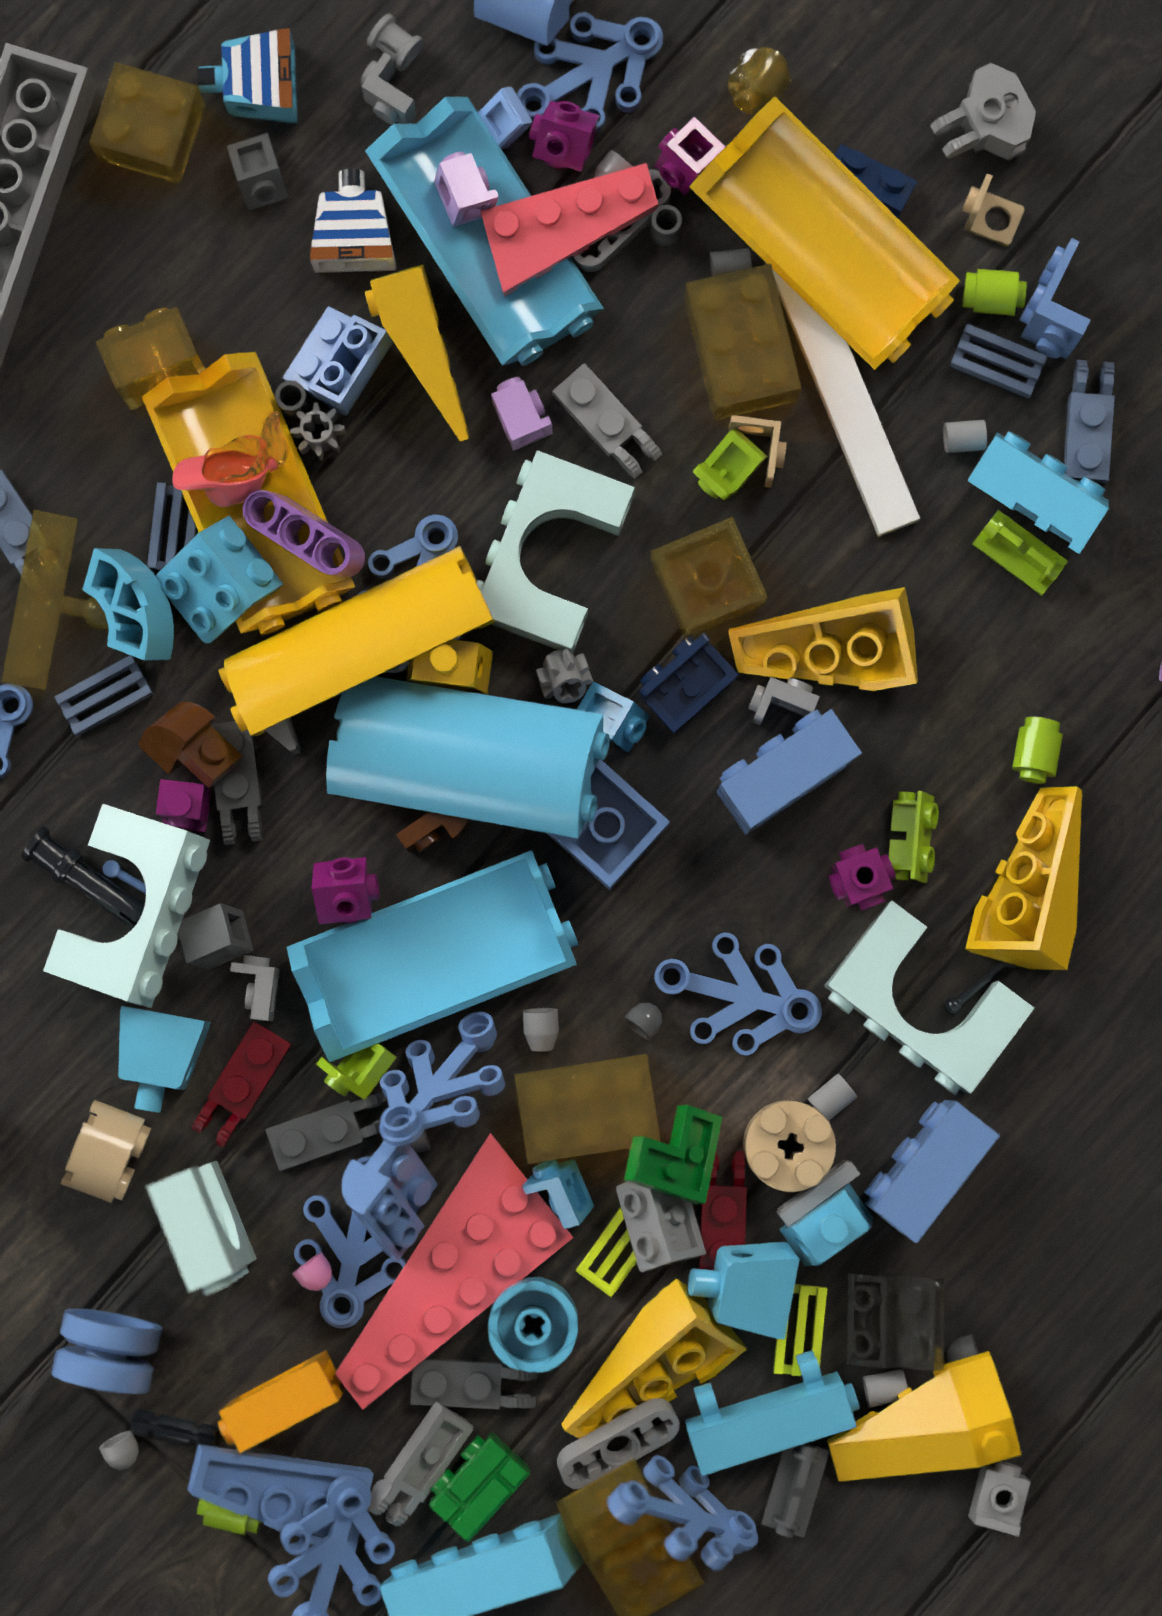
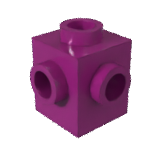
M550 101L543 115H535L531 126L529 139L536 141L532 157L541 159L547 165L554 168L567 167L582 172L591 154L600 115L583 111L579 106L571 102Z
M693 117L680 131L677 128L672 129L660 142L658 148L662 152L654 166L659 170L662 179L669 186L678 188L686 195L691 190L689 186L726 146Z
M863 844L838 853L841 861L831 866L833 874L828 876L836 899L838 901L844 899L846 907L858 903L861 911L886 902L883 893L893 889L890 881L896 879L888 855L880 856L877 847L866 851ZM859 868L870 870L872 880L869 884H862L857 880L856 873Z
M343 857L333 861L314 863L312 893L319 924L353 923L358 920L372 918V901L379 900L380 892L377 874H369L366 857L354 859Z

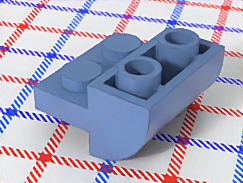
M474 0V16L547 46L568 22L569 5L573 0Z
M328 306L284 374L283 379L300 383L306 394L323 402L328 409H336L337 413L348 415L392 346L393 340L385 329L354 314L351 318Z
M383 1141L365 1166L353 1159L350 1161L342 1179V1194L346 1203L384 1253L398 1261L407 1248L415 1242L418 1234L423 1229L424 1224L416 1213L429 1200L438 1184L410 1144L393 1146Z

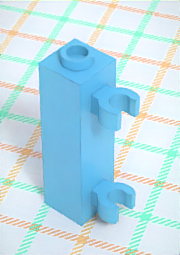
M813 1350L796 1355L804 1382L719 1409L711 1383L694 1387L701 1415L685 1419V1423L701 1475L704 1476L857 1427L852 1412L859 1410L860 1407L852 1383L844 1385L838 1372L822 1376L817 1358L814 1356Z

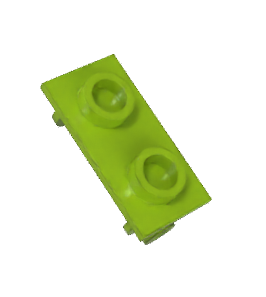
M1000 510L995 513L972 544L1041 596L1068 562Z
M918 791L917 801L915 800L916 793L898 792V800H893L891 831L907 832L906 840L890 839L889 859L896 875V879L893 880L908 881L909 873H911L910 879L927 883L928 873L933 871L935 863L934 848L930 846L931 829H935L938 824V805L934 803V796L923 791Z

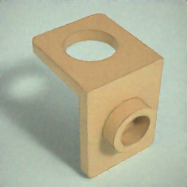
M986 174L980 189L972 186L962 211L969 213V217L963 230L998 244L1009 246L1023 215L1024 207L988 193L987 189L993 176ZM1000 208L1006 211L1010 219L1009 226L1002 231L990 229L985 222V215L989 210Z
M732 415L729 431L737 428L743 434L771 437L765 478V487H771L775 467L783 468L787 442L779 441L781 421Z

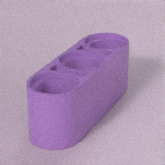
M256 490L245 499L243 516L252 528L319 571L333 576L352 577L363 568L365 553L362 546L356 540L287 496L266 490ZM272 501L275 506V513L272 519L266 522L264 508L268 502ZM307 523L310 529V536L304 544H301L298 539V532L302 525ZM339 546H342L345 550V560L341 566L336 567L333 562V554Z

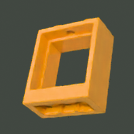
M327 1350L239 1395L219 1411L222 1419L218 1421V1425L229 1446L235 1444L239 1453L336 1403L344 1394L346 1388L335 1375L337 1370Z

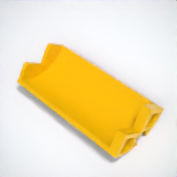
M775 96L748 122L732 142L709 163L689 186L874 370L887 358L894 363L910 347L911 343L906 338L915 327L930 313L937 318L954 301L949 293L960 280Z
M256 352L225 354L200 374L167 377L142 396L173 472L177 464L184 459L223 450H241L255 455H266L269 453L271 458L275 459L278 468L273 472L267 471L265 481L260 490L287 496L328 523ZM258 461L259 469L262 473L266 466L263 461ZM181 490L198 532L230 515L283 582V585L275 593L249 608L236 620L240 633L259 629L261 635L273 633L285 626V620L317 608L318 612H323L342 603L340 596L355 587L351 577L325 574L252 528L243 516L244 502L228 507H219L209 500L204 490ZM272 501L268 502L264 508L266 522L270 521L275 513V506ZM307 523L303 524L298 532V539L301 544H304L310 536V529ZM339 547L333 554V562L336 567L341 566L344 562Z
M458 546L224 660V667L219 669V674L229 693L233 694L237 705L230 708L237 726L242 732L248 729L251 736H258L265 733V729L475 628L482 629L494 623L495 620L481 593L469 562L461 546Z

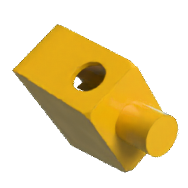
M450 640L411 659L407 670L406 682L487 695L493 651L480 643Z

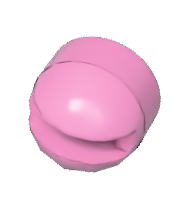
M320 1252L294 1271L293 1275L303 1288L318 1291L329 1284L332 1270L330 1263L323 1253Z

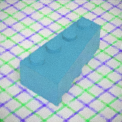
M564 1511L539 1521L528 1522L501 1535L491 1534L474 1541L472 1545L457 1550V1547L441 1550L431 1556L432 1560L417 1564L415 1559L398 1564L390 1569L392 1575L379 1587L389 1616H471L561 1588L584 1561L567 1512Z

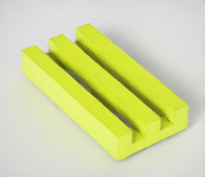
M621 1207L575 1270L610 1297L614 1295L637 1262L633 1250L611 1282L608 1284L603 1280L605 1274L630 1241L628 1230H625L595 1273L588 1268L623 1221L624 1216Z
M795 1284L793 1293L799 1294L793 1360L792 1364H784L787 1338L786 1329L785 1339L776 1338L774 1374L802 1376L796 1355L803 1353L809 1295L816 1296L811 1350H813L820 1368L827 1288Z

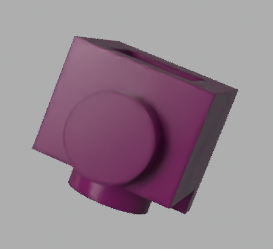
M160 779L156 815L163 818L162 823L183 830L206 832L212 789L204 784Z

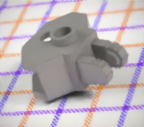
M989 63L975 70L967 98L962 100L960 107L938 118L930 126L934 134L938 135L962 125L966 134L951 140L943 148L948 159L973 148L975 152L985 149L1004 159L1010 160L1024 152L1026 142L1031 138L1036 111L1017 74Z

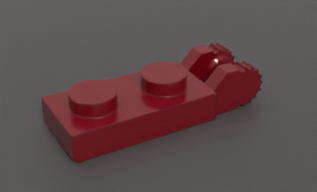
M253 1021L207 1097L210 1099L200 1111L192 1125V1129L199 1134L202 1133L209 1126L212 1116L219 1105L223 1106L233 1113L226 1124L219 1130L215 1144L224 1148L242 1120H246L293 1044L258 1022Z
M716 1150L706 1203L701 1204L700 1234L706 1254L699 1257V1269L714 1270L717 1250L720 1247L745 1245L747 1187L744 1186V1151L734 1152L732 1157L733 1186L716 1185L717 1171L719 1170V1156Z

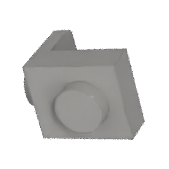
M384 53L378 62L372 61L362 75L361 87L364 100L374 107L373 112L383 121L391 125L395 124V122L411 124L417 115L414 99L388 83L395 72L393 57Z
M770 677L766 688L760 685L757 686L748 709L756 712L752 722L761 725L769 703L806 716L815 710L820 696L812 694L813 687L802 681L789 678L787 683Z

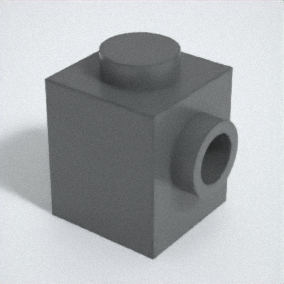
M220 903L181 921L178 930L180 937L178 939V948L182 957L186 960V964L210 970L253 951L243 910Z

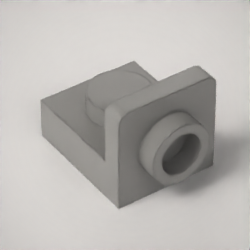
M243 955V963L231 962L230 971L256 975L255 983H248L245 1009L251 1010L250 1019L273 1021L280 969L269 967L270 958Z

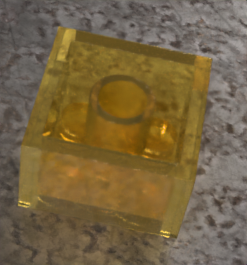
M115 62L89 142L97 158L107 163L180 183L205 106L197 85Z
M167 307L153 310L144 317V321L130 327L128 325L113 327L104 333V338L95 341L115 389L130 410L145 405L142 396L165 378L197 375L206 369L193 336L177 307L170 310Z
M733 517L661 546L651 552V563L684 639L765 605L768 596Z

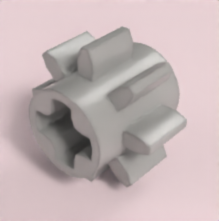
M314 403L313 411L307 414L297 411L296 414L300 420V427L290 429V433L294 438H304L298 447L302 455L311 449L316 452L319 460H323L324 452L330 449L336 452L340 451L336 438L346 434V429L343 425H333L338 417L336 409H332L326 414L320 410L318 403ZM323 424L325 430L322 431L321 438L314 439L312 433L315 432L316 425Z
M568 649L556 650L550 653L543 662L544 668L536 669L544 697L548 699L555 696L561 703H571L580 699L586 691V685L593 683L589 671L590 668L584 654L582 653L574 657L573 653Z

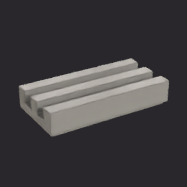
M843 1159L831 1168L817 1185L800 1191L778 1207L776 1212L785 1225L789 1227L859 1176L860 1173L851 1161Z

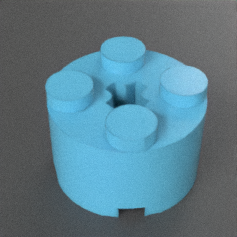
M527 1277L511 1284L501 1292L492 1306L488 1320L490 1344L499 1359L507 1366L516 1370L536 1373L546 1372L557 1367L569 1356L577 1339L578 1313L573 1299L559 1284L543 1277ZM530 1314L533 1318L541 1316L544 1319L541 1325L542 1333L537 1334L534 1330L526 1333L523 1330L526 1324V1315Z

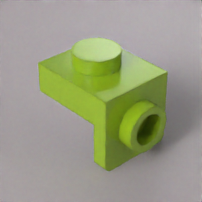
M733 428L703 463L697 465L693 473L700 479L698 484L708 495L716 499L720 497L726 500L740 490L768 456L737 428Z
M377 1043L345 1056L337 1067L323 1057L319 1059L317 1065L328 1074L324 1082L344 1097L351 1091L365 1100L397 1057L383 1045Z

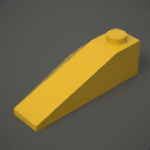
M424 265L371 280L372 290L365 291L371 316H380L383 327L459 441L467 440L469 434L455 381L451 377L447 350L442 335L439 333V320Z
M905 587L861 595L728 630L738 673L782 679L799 678L819 681L818 684L833 685L834 683L857 686L859 689L869 691L911 685L918 682L914 627Z
M1047 787L1039 789L1016 832L1018 842L1007 861L1001 859L995 871L999 875L988 897L982 895L975 907L965 947L966 950L1027 969H1068L1077 930L1082 790L1079 787Z
M675 1279L642 1308L562 1422V1427L564 1431L580 1439L647 1400L662 1398L670 1402L677 1398L674 1392L676 1389L698 1378L700 1384L710 1380L747 1348L730 1326L720 1324L715 1320L708 1307V1301L704 1297L690 1296L688 1286Z
M989 1351L943 1365L933 1372L934 1378L915 1390L909 1387L898 1394L899 1400L881 1412L871 1411L855 1421L857 1427L839 1432L827 1439L838 1481L979 1468L1021 1455L1013 1418Z

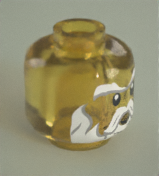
M768 47L750 49L742 55L729 75L727 82L729 93L733 97L734 105L742 112L747 114L758 113L774 96L780 101L789 87L791 76L787 68L788 64L779 52Z

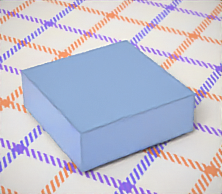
M512 87L502 88L478 112L501 149L508 148L533 123Z

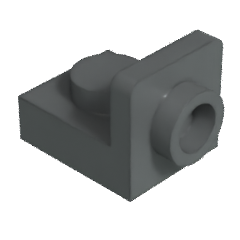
M268 133L227 146L237 182L249 210L288 198Z

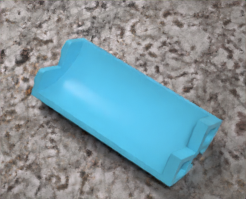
M444 97L417 124H393L365 150L502 365L519 361L522 366L527 365L541 356L543 349L569 334L572 337H577L594 325L592 318L604 308L571 257L553 266L551 271L536 279L534 277L517 287L518 290L504 297L483 219L481 218L455 227L452 226L434 183L439 163L450 154L456 152L472 153L477 167H483L487 174L489 191L494 189L497 191L499 198L496 206L531 196L468 97Z
M382 677L371 678L342 692L334 716L336 720H340L337 740H329L326 771L328 794L579 838L586 822L593 821L597 809V797L591 795V775L599 759L604 760L606 758L610 741L609 734L604 733L603 714Z
M531 850L372 913L371 919L346 923L287 946L293 975L308 1004L313 1029L328 1061H335L577 965L571 948L579 944L570 921L561 923L548 891L556 888L547 863L538 866Z

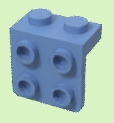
M1073 238L1070 239L1065 249L1060 246L1056 247L1038 281L1039 284L1033 296L1030 298L1019 320L1027 324L1021 338L1035 344L1036 349L1043 355L1055 359L1062 357L1067 360L1084 335L1090 319L1051 301L1080 242Z

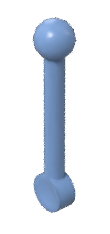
M109 860L103 865V872L107 877H118L146 894L145 883L123 871L118 862Z

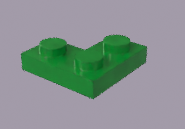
M677 1105L669 1145L645 1136H633L624 1181L693 1204H705L723 1117L690 1105Z

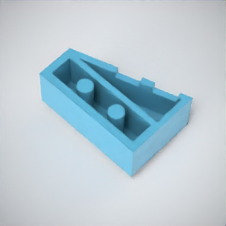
M1008 431L1005 437L996 433L967 481L1011 510L1015 509L1035 521L1034 525L1043 531L1048 532L1050 530L1070 543L1068 547L1080 554L1109 509V500L1102 496L1106 489L1084 476L1080 482L1065 474L1068 466L1049 454H1045L1043 459H1040L1027 450L1031 444L1013 432Z

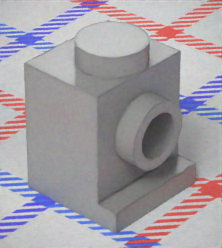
M999 1461L995 1462L994 1467L985 1465L980 1468L968 1515L974 1524L1019 1536L1021 1529L1019 1525L1031 1482L1026 1476L1021 1475V1467ZM1001 1490H1008L1011 1494L1009 1502L1005 1505H999L995 1500L997 1493Z

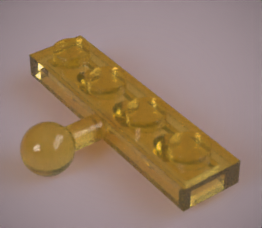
M36 509L33 511L2 682L46 690L61 613L84 617L86 622L96 629L109 628L105 612L94 597H91L89 600L64 596L79 518Z

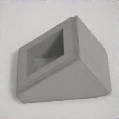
M291 717L265 729L268 734L292 754H300L302 749Z

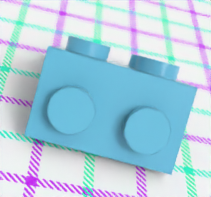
M230 515L199 532L156 575L166 596L199 638L207 644L216 640L249 608L275 593L283 585V582L275 574L271 566L264 560Z

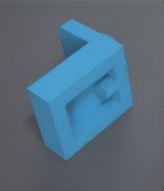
M595 682L591 684L577 710L603 714L604 733H608L610 741L626 752H629L634 743L642 738L649 719V714L635 702Z
M550 1159L533 1167V1174L522 1185L525 1194L547 1189L551 1209L559 1216L563 1228L566 1229L580 1225L593 1209L594 1204L575 1159L558 1163L556 1159Z

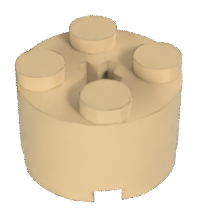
M94 1100L89 1111L98 1115L96 1117L90 1114L88 1122H84L65 1169L71 1173L67 1172L64 1175L61 1184L112 1203L114 1198L123 1199L135 1169L127 1167L131 1156L139 1159L151 1128L143 1125L145 1119Z
M783 1100L765 1106L749 1121L743 1137V1151L745 1152V1158L750 1169L761 1181L777 1190L796 1192L817 1185L826 1176L834 1161L836 1142L829 1121L818 1110L801 1102ZM789 1133H794V1141L800 1143L799 1151H792L790 1158H784L785 1152L778 1148L779 1140H787Z

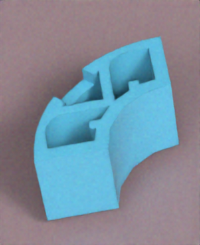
M94 548L83 591L94 597L105 612L109 627L107 646L142 660H170L174 640L173 617L168 598L157 577L142 561L124 550Z

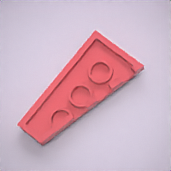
M647 163L481 210L504 297L518 290V286L534 277L537 279L551 271L553 266L572 255L575 257L586 251L590 245L607 235L612 236L654 212L658 208V201Z

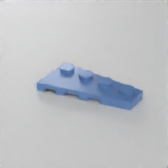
M198 1445L188 1491L195 1497L239 1515H247L263 1522L266 1526L281 1531L289 1523L301 1521L324 1505L328 1489L336 1479L342 1476L358 1477L370 1489L374 1473L369 1468L249 1451L239 1453L238 1450ZM356 1496L347 1498L344 1505L351 1503ZM332 1522L310 1536V1544L315 1545L328 1536ZM352 1522L347 1541L355 1552L360 1532ZM295 1534V1536L301 1538L302 1534Z

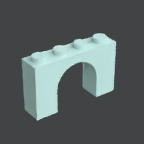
M537 450L533 462L525 460L521 468L517 484L523 487L517 502L509 500L504 511L501 524L507 526L503 538L501 542L494 540L488 552L485 564L491 566L486 581L478 580L477 582L495 620L491 625L557 650L568 649L573 653L587 619L588 608L546 593L534 586L525 576L520 565L522 546L527 536L537 526L556 518L578 520L619 536L634 498L635 487Z
M102 804L88 846L128 859L138 867L146 886V902L143 913L138 923L127 935L109 943H100L58 929L43 971L124 1001L152 1008L154 999L162 987V976L169 956L176 947L181 921L191 905L192 891L199 871L206 862L207 848L210 840L189 831Z
M891 900L885 904L824 987L832 992L828 999L847 1014L852 1009H855L867 1018L863 1026L881 1040L885 1041L890 1036L900 1043L902 1048L899 1050V1053L920 1068L925 1062L937 1071L938 1074L934 1080L954 1095L959 1090L971 1094L1034 1010V1007L1001 982L996 981L990 984L967 1017L955 1028L940 1034H930L919 1031L909 1025L901 1017L895 1006L892 996V983L898 966L926 930L927 926Z
M217 1161L210 1162L199 1168H190L147 1187L189 1292L202 1287L204 1295H208L231 1285V1283L249 1273L246 1265L257 1258Z

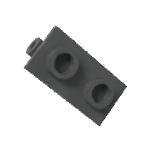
M804 1443L782 1451L762 1518V1525L774 1528L776 1533L793 1538V1535L805 1537L830 1450Z

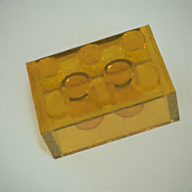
M771 264L686 283L684 298L714 420L798 401L802 388Z
M647 1054L514 1075L528 1164L631 1148L633 1136H645L661 1142Z

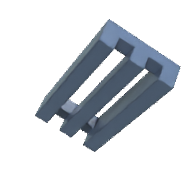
M967 324L949 367L1029 399L1047 356ZM969 340H973L992 349H995L997 351L1020 359L1024 362L1032 364L1033 367H1028L1009 358H1006L1004 356L981 348L977 345L969 343ZM964 352L1028 378L1026 384L962 358Z
M157 482L147 564V567L154 571H161L176 556L183 494L181 490L166 483ZM167 495L173 496L167 551L165 562H161L160 553ZM190 511L188 512L185 546L197 535V528Z
M129 655L54 696V698L61 706L65 718L71 725L72 731L76 736H79L154 694L134 657ZM130 669L132 674L76 705H70L69 702ZM135 683L139 685V690L79 721L77 715Z

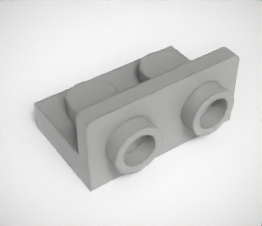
M625 1182L616 1187L638 1268L641 1272L671 1263L694 1259L706 1254L692 1203L630 1182Z

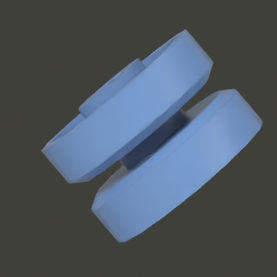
M80 1308L67 1309L64 1311L60 1334L68 1342L76 1345L65 1346L55 1352L51 1374L62 1381L102 1391L129 1394L147 1393L150 1391L154 1367L145 1359L137 1356H148L158 1351L163 1328L144 1319L113 1312Z

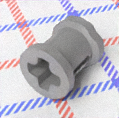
M388 13L372 29L367 39V45L372 49L379 48L382 52L392 56L396 68L404 71L420 53L424 44L423 39L418 35L412 37L395 24V17Z

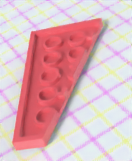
M491 1133L335 1372V1375L362 1409L367 1407L492 1305L508 1286L525 1278L573 1238L569 1231L563 1228L561 1221L538 1192L525 1194L522 1185L527 1181V1178Z

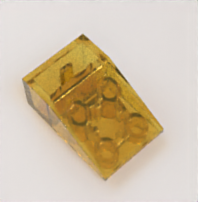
M633 1458L559 1500L556 1504L568 1535L619 1616H649L703 1585L704 1581L690 1556L685 1561H679L667 1551L665 1540L675 1530L670 1520L644 1513L635 1524L628 1525L619 1521L611 1513L607 1500L621 1483L636 1481L647 1490L649 1496L657 1498L654 1490Z

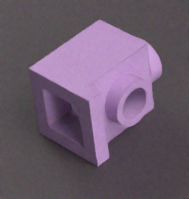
M456 152L448 155L439 163L434 183L453 227L481 219V210L496 206L499 198L496 189L489 191L487 174L483 167H477L472 153Z
M514 377L502 382L497 386L498 391L491 394L493 406L513 451L553 434L549 416L542 419L539 417L545 414V410L537 391L528 392L524 381H521L520 377Z

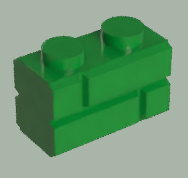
M492 1432L485 1440L477 1435L460 1454L465 1462L453 1474L447 1468L430 1487V1490L435 1494L430 1500V1507L468 1542L530 1475L531 1468Z

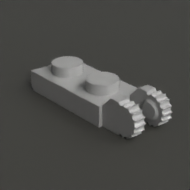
M585 363L552 391L554 398L609 458L612 456L632 478L635 479L642 473L639 463L622 448L628 441L633 439L644 454L654 461L662 455L655 442L642 430V425Z
M435 1402L384 1475L385 1478L377 1481L372 1488L371 1503L367 1510L375 1515H381L387 1509L385 1513L387 1522L396 1527L404 1524L420 1501L424 1502L431 1491L430 1487L444 1473L473 1431V1426L463 1417Z

